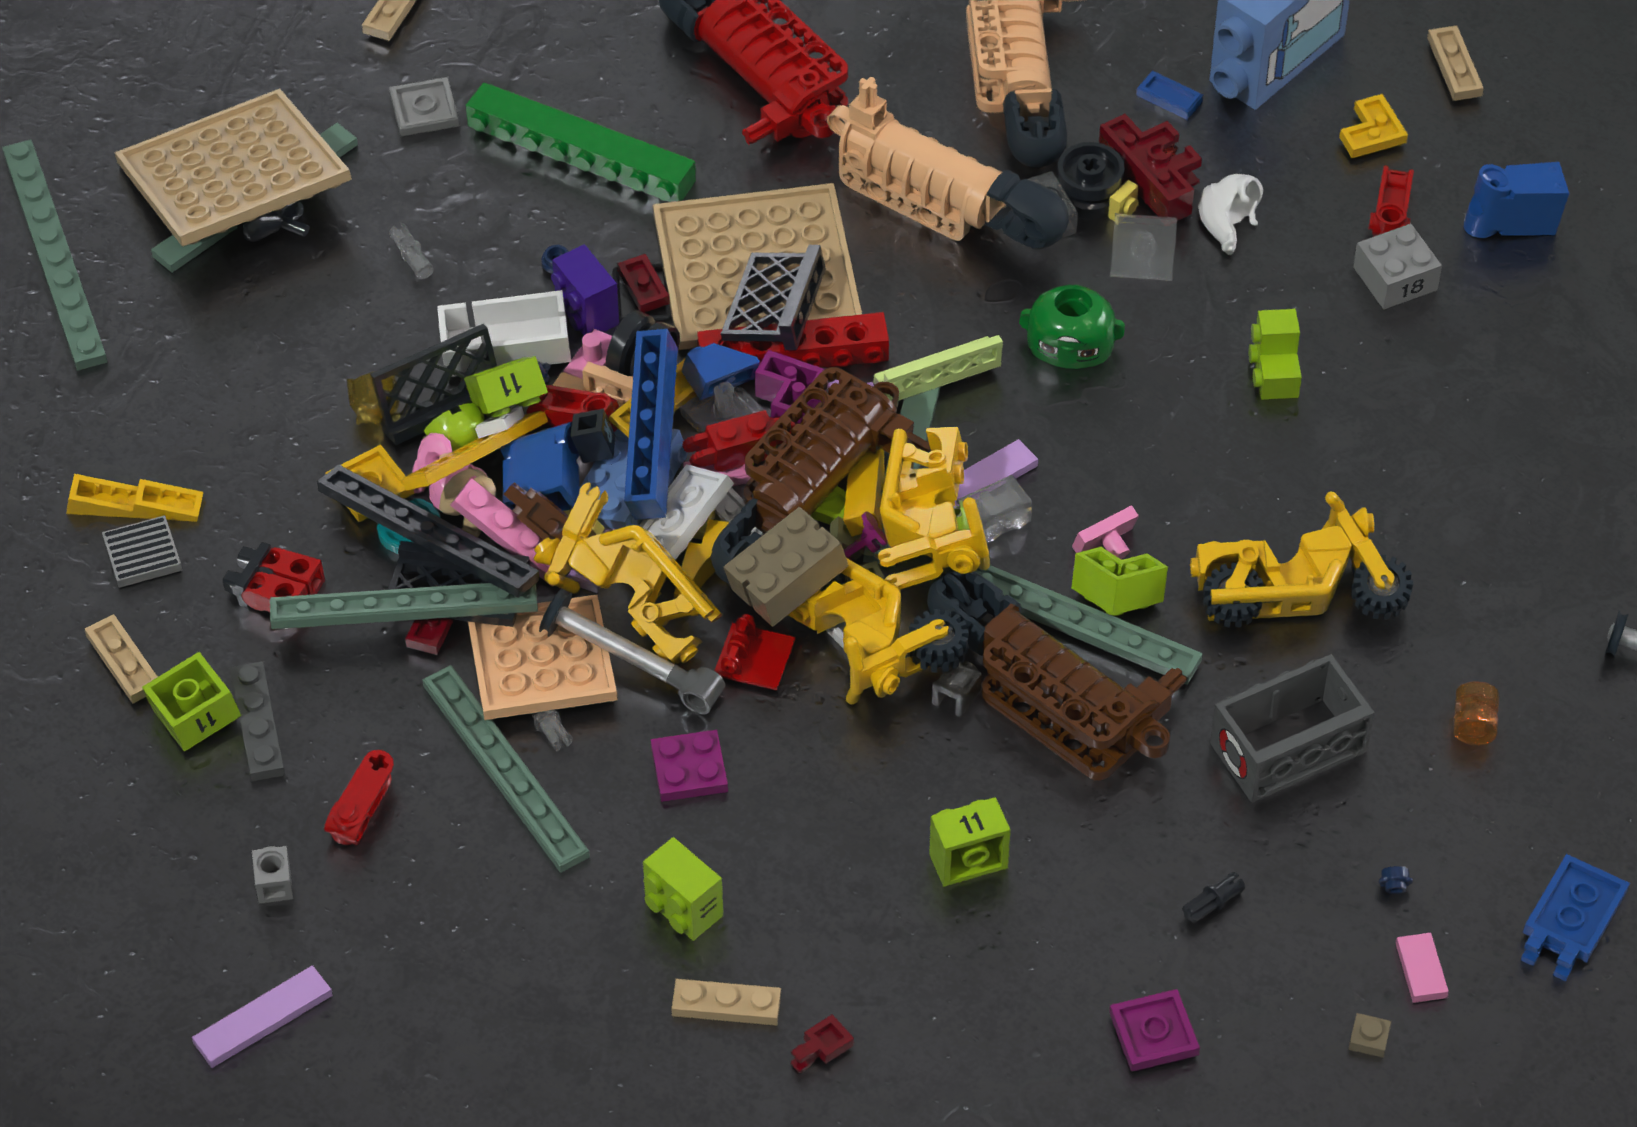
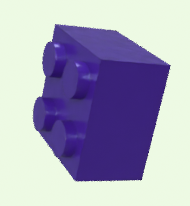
M586 245L579 246L552 259L553 273L551 274V279L555 291L562 290L565 313L568 315L574 330H580L583 335L592 333L594 329L605 332L618 326L617 283Z

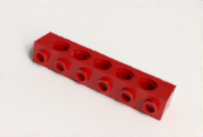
M884 312L807 320L797 350H784L783 342L722 341V329L697 331L698 346L705 347L715 343L756 356L760 363L768 350L820 368L889 361V337ZM773 323L763 328V330H776L778 325ZM735 327L733 330H741L745 327Z

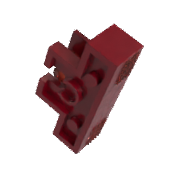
M1126 114L1101 124L1099 143L1107 145L1119 153L1124 161V179L1138 185L1137 194L1163 223L1168 226L1191 215L1194 198L1193 186L1200 183V180L1192 171L1201 167L1202 158L1190 145L1185 147L1184 152L1176 155L1178 147L1175 143L1179 142L1177 130L1168 121H1165L1142 132Z

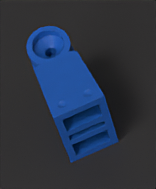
M1560 163L1506 165L1505 170L1493 164L1482 166L1474 186L1475 194L1470 201L1464 219V229L1466 233L1477 238H1487L1497 232L1501 235H1556L1569 196V190Z
M572 422L519 437L500 447L505 459L503 460V494L515 482L527 492L531 487L537 492L539 491L562 511L573 508L580 494L579 466L576 461L579 458V454L571 438ZM503 495V503L513 510L516 505Z

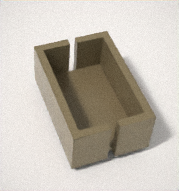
M799 506L723 566L731 589L749 606L752 605L754 610L773 627L849 565L842 544L825 528H820L818 522Z

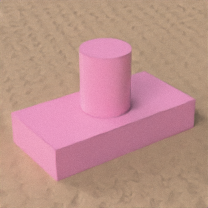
M594 329L592 333L584 335L581 348L563 372L583 379L582 370L588 361L599 366H606V355L612 336L597 329Z
M1131 505L1080 531L1072 547L1078 553L1103 545L1107 551L1122 559L1129 554L1130 550L1120 535L1133 529L1139 515Z

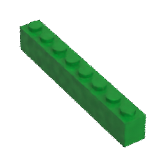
M483 82L466 104L467 124L477 131L485 132L503 141H509L530 151H535L554 160L573 165L583 171H589L605 177L607 180L618 182L636 191H642L658 197L663 201H683L696 182L695 160Z

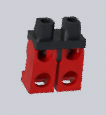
M261 542L257 549L243 546L237 557L238 567L243 568V572L228 570L222 580L224 590L237 595L240 606L246 608L250 606L255 610L270 612V597L315 595L325 582V576L320 559L281 548H271L270 544Z

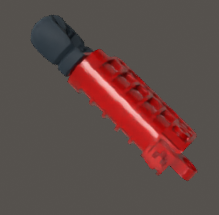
M658 0L662 11L694 42L704 40L769 103L761 108V120L742 130V134L745 136L748 144H753L769 134L778 142L790 135V133L797 138L807 137L811 134L818 138H826L834 133L827 123V117L838 104L848 107V98L839 87L848 79V64L782 1ZM782 18L785 19L787 23L779 25L775 24L773 21L775 19ZM814 52H819L823 55V57L815 59L811 58L809 55Z

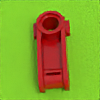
M1384 165L1376 212L1371 213L1368 228L1373 231V237L1410 224L1411 219L1406 216L1414 170L1409 169L1408 172L1391 170L1389 166Z
M546 385L548 393L540 395L541 401L530 405L527 409V414L545 411L548 422L541 425V427L552 428L572 422L573 414L604 409L609 419L610 415L619 409L620 406L616 399L605 393ZM610 422L612 429L615 432L618 428Z
M373 750L365 755L340 799L332 807L327 817L324 831L331 834L336 842L343 845H357L364 835L369 821L391 784V772L394 762L391 755L386 751Z

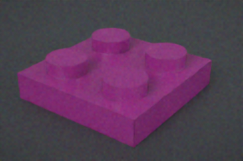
M717 730L650 739L661 802L728 792V782Z
M1178 989L1110 1005L1109 1013L1131 1072L1199 1055L1200 1046Z

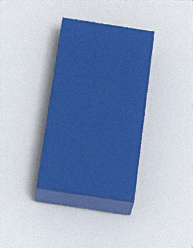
M1154 71L1138 86L1136 96L1186 120L1203 102V94Z

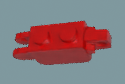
M766 410L707 425L705 432L685 439L682 447L686 453L696 451L689 459L691 466L700 468L713 465L715 470L720 472L741 467L745 464L747 453L780 417H769ZM792 421L789 433H791L792 428L795 426V423ZM774 440L769 445L776 449V446L783 443V441Z

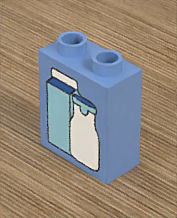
M1218 0L1209 81L1212 82L1214 88L1222 96L1231 99L1236 97L1256 110L1345 35L1350 0Z

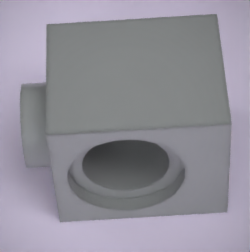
M268 846L263 849L252 850L255 887L259 904L293 899L287 846Z

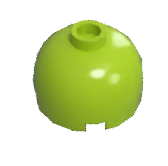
M474 403L459 405L460 412L452 415L450 410L442 413L425 428L426 436L430 433L443 434L451 442L452 452L476 440L478 435L475 428L485 420L478 405Z

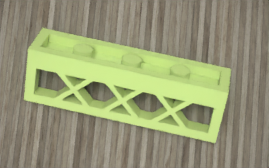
M999 335L991 338L986 336L874 374V384L879 382L893 383L899 390V400L1000 367L1003 341ZM883 393V394L886 395L890 400L893 399V397H892L891 395L886 394V393Z

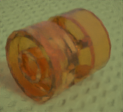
M1474 681L1462 684L1457 688L1453 733L1461 742L1470 745H1483L1492 742L1497 737V714L1500 694L1494 686L1485 682Z

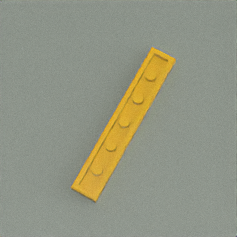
M545 411L525 414L521 420H518L508 430L477 438L409 474L402 480L405 491L429 486L548 422Z

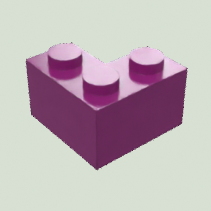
M768 350L755 371L756 397L772 402L771 417H781L825 369ZM812 399L807 402V405L815 408L821 401ZM803 412L802 417L795 423V425L800 424L802 422L803 416L805 415Z

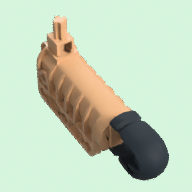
M969 0V5L966 9V22L977 106L981 111L988 113L1004 112L1008 145L1012 155L1020 163L1034 168L1049 166L1058 160L1064 152L1067 144V130L1061 93L1057 89H1052L1043 27V13L1061 12L1062 1L1083 0ZM987 91H992V99L994 101H988L986 98ZM1042 117H1049L1048 123L1043 121Z
M870 77L868 80L860 79L859 95L849 104V108L843 105L838 106L827 117L830 129L841 136L839 142V175L846 186L950 239L961 240L969 232L970 225L980 230L986 223L987 226L995 230L1002 228L1005 235L1025 246L1047 248L1059 241L1068 226V209L1064 201L1056 193L1028 179L1020 181L1019 176L1009 170L1001 172L991 166H985L971 156L966 157L958 153L953 147H946L940 144L938 140L920 134L918 130L900 124L898 120L894 119V114L887 111V100L877 96L876 79Z

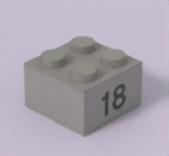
M1408 224L1357 242L1353 268L1384 310L1437 291L1442 265L1413 225Z

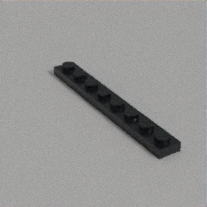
M339 464L317 481L319 492L517 598L539 581V570Z

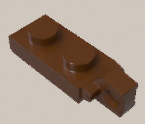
M515 482L511 484L503 495L516 505L512 510L518 515L516 518L543 540L549 537L551 540L559 538L561 541L563 527L569 516L532 487L527 492Z

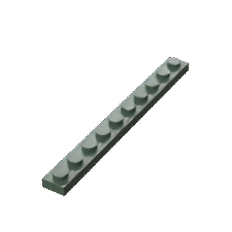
M32 140L2 147L3 154L76 369L78 371L108 363Z

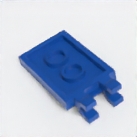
M1566 854L1524 926L1523 933L1530 937L1525 943L1524 948L1526 950L1521 957V961L1534 966L1542 948L1549 949L1560 955L1557 959L1558 965L1554 970L1553 976L1566 981L1577 958L1586 963L1588 962L1625 897L1630 883Z

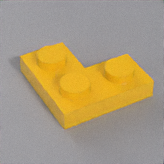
M1383 94L1355 101L1354 110L1362 124L1340 129L1339 138L1351 158L1405 144L1408 138L1407 132Z

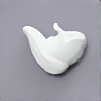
M1228 175L1219 183L1207 185L1201 193L1198 203L1200 218L1208 231L1221 243L1222 250L1228 255L1235 251L1237 243L1236 230L1233 224L1239 223L1244 217L1249 216L1250 223L1254 226L1258 225V221L1255 219V209L1262 198L1263 186L1252 175Z

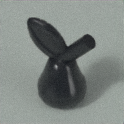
M297 201L285 206L281 210L271 211L257 217L253 221L244 222L237 226L240 236L245 241L259 242L269 235L278 232L281 228L305 237L309 232V225L296 221L302 216L304 211L303 204Z

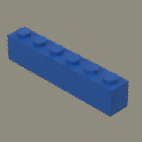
M668 329L636 332L624 503L635 520L666 518L678 352V347Z

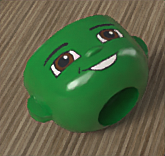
M1080 285L1058 286L1042 293L1033 303L1031 309L1022 310L1019 319L1021 327L1027 330L1028 346L1032 354L1046 363L1067 369L1088 368L1104 363L1112 353L1115 340H1120L1125 332V323L1122 320L1115 319V313L1109 301L1096 291Z

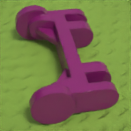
M868 511L862 514L864 528L861 538L844 549L846 558L851 561L853 560L850 556L865 545L873 553L880 550V546L875 538L883 546L888 544L886 535L878 527L874 516Z

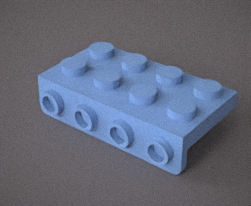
M617 429L614 432L616 435L614 458L595 461L580 486L581 488L582 485L590 482V490L598 486L600 495L604 490L607 491L608 502L603 506L597 520L604 528L619 529L629 525L639 526L644 520H635L624 503L629 438ZM672 429L669 485L673 482L676 472L687 457V453L682 447L684 440L678 429Z

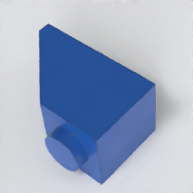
M713 343L690 350L686 355L682 373L698 398L703 400L754 380L755 371L760 361L756 356Z

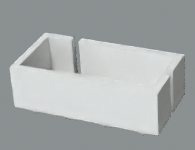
M562 290L472 302L475 326L481 324L487 326L497 366L522 357L536 356L537 361L542 365L545 363L551 365L571 362ZM466 303L437 306L441 342L474 328L469 326ZM481 337L471 340L466 350L476 354L482 343ZM448 350L442 354L445 366L449 365L455 354L454 351ZM463 355L455 370L465 373L473 359ZM480 362L474 374L489 369L488 364Z

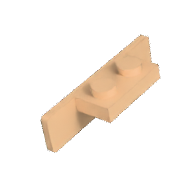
M588 361L582 370L583 379L562 372L553 384V386L605 393L616 399L621 407L632 398L633 376H626L606 366H599Z

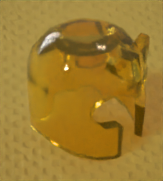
M373 372L361 375L354 380L346 379L349 403L357 415V425L363 422L379 424L383 420L370 376ZM394 375L381 380L383 389L392 391L397 382ZM396 400L390 410L391 416L396 413L400 401Z

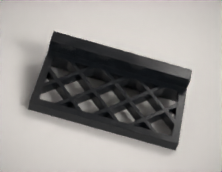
M808 245L806 253H751L721 331L722 341L783 342L784 350H797L826 270L821 245ZM757 264H771L760 271L756 269ZM791 264H800V266L791 271L786 269ZM776 272H780L782 274L781 276L772 281H769L767 279V277L775 274ZM758 282L763 284V286L753 291L749 289L750 286ZM788 282L793 284V286L782 292L778 289ZM769 292L774 294V296L763 302L759 299ZM751 302L756 305L746 311L741 310V307ZM781 302L785 304L784 307L775 312L770 309ZM762 312L767 315L756 322L751 319ZM744 322L748 325L741 330H733L734 327ZM774 322L778 325L776 330H763V328Z
M485 324L478 325L370 374L383 418L380 421L382 430L395 445L424 433L425 428L442 413L450 410L453 415L461 411L459 405L472 403L464 378L473 375L480 362L488 364L489 369L497 366L490 335ZM481 337L482 343L476 354L466 350L471 340ZM448 350L455 352L448 366L438 363L444 352ZM463 355L473 359L465 373L455 370ZM419 363L427 364L420 379L410 376L415 365ZM434 368L445 371L437 386L427 382ZM392 375L399 377L391 392L383 389L381 380ZM452 375L462 378L458 387L451 390L445 389ZM406 381L416 384L409 398L399 395ZM424 387L434 390L429 400L422 403L417 402ZM396 400L406 403L402 412L391 416L390 410Z
M401 541L398 548L399 558L388 590L415 588L426 582L431 587L466 585L468 581L477 583L489 582L414 542ZM509 554L530 565L529 556ZM403 573L419 576L407 581ZM437 577L451 580L439 585L434 578ZM517 613L449 617L446 619L513 627Z

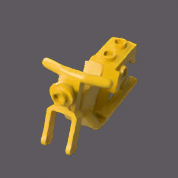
M958 427L927 428L926 433L931 450L929 453L917 449L911 443H907V434L903 429H896L893 433L880 503V515L886 539L891 548L881 550L878 553V559L882 566L890 567L896 563L921 555L932 557L931 563L897 574H891L885 578V580L897 586L899 590L938 578L943 572V568L950 567L962 574L972 573L978 568L986 571L990 567L989 550L975 499L967 497L963 501L970 530L959 531L953 507L955 506L954 501L958 497L959 485L964 483L963 461L968 460L967 442H962ZM914 462L928 468L913 469Z
M585 483L580 488V494L563 527L561 541L559 538L551 540L548 537L541 541L534 549L536 552L533 558L534 561L550 565L544 575L545 581L550 585L563 588V590L575 594L580 590V584L565 576L573 568L600 588L607 589L615 583L629 584L635 590V594L628 606V612L634 618L631 625L642 637H645L647 634L655 642L652 649L659 657L665 660L669 659L677 664L681 661L686 663L698 652L696 647L702 643V640L693 635L686 638H675L663 626L670 620L689 615H701L704 619L708 618L714 623L722 616V613L650 531L638 525H629L589 537L603 506L608 502V493L604 490L600 495L598 486L590 490L591 483ZM668 577L682 594L676 599L655 604L657 598L662 594L660 590Z

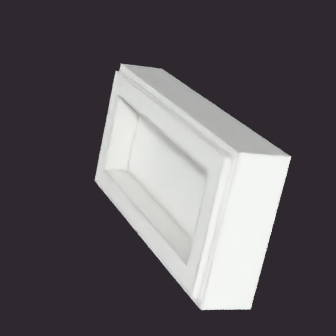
M522 406L511 407L510 413L495 418L493 416L487 417L475 428L478 438L508 430L524 417L525 414Z

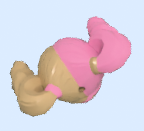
M430 433L423 438L412 473L451 453V442L443 434ZM469 464L429 486L430 500L437 510L445 515L458 516L461 514L450 505L471 478L495 497L496 487L492 479L488 478L481 468ZM426 487L416 488L414 493L424 492ZM464 517L462 530L478 537L481 530Z

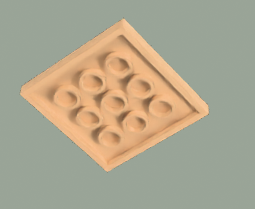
M597 594L571 598L568 606L569 609L604 627ZM551 601L537 603L538 612L517 613L513 627L468 621L484 720L616 701L617 691L609 652L559 625L551 636H548V631L545 629L539 632L541 621Z

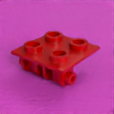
M743 614L742 617L737 619L736 623L732 622L714 671L725 679L777 690L796 637L756 628L754 617L749 614Z

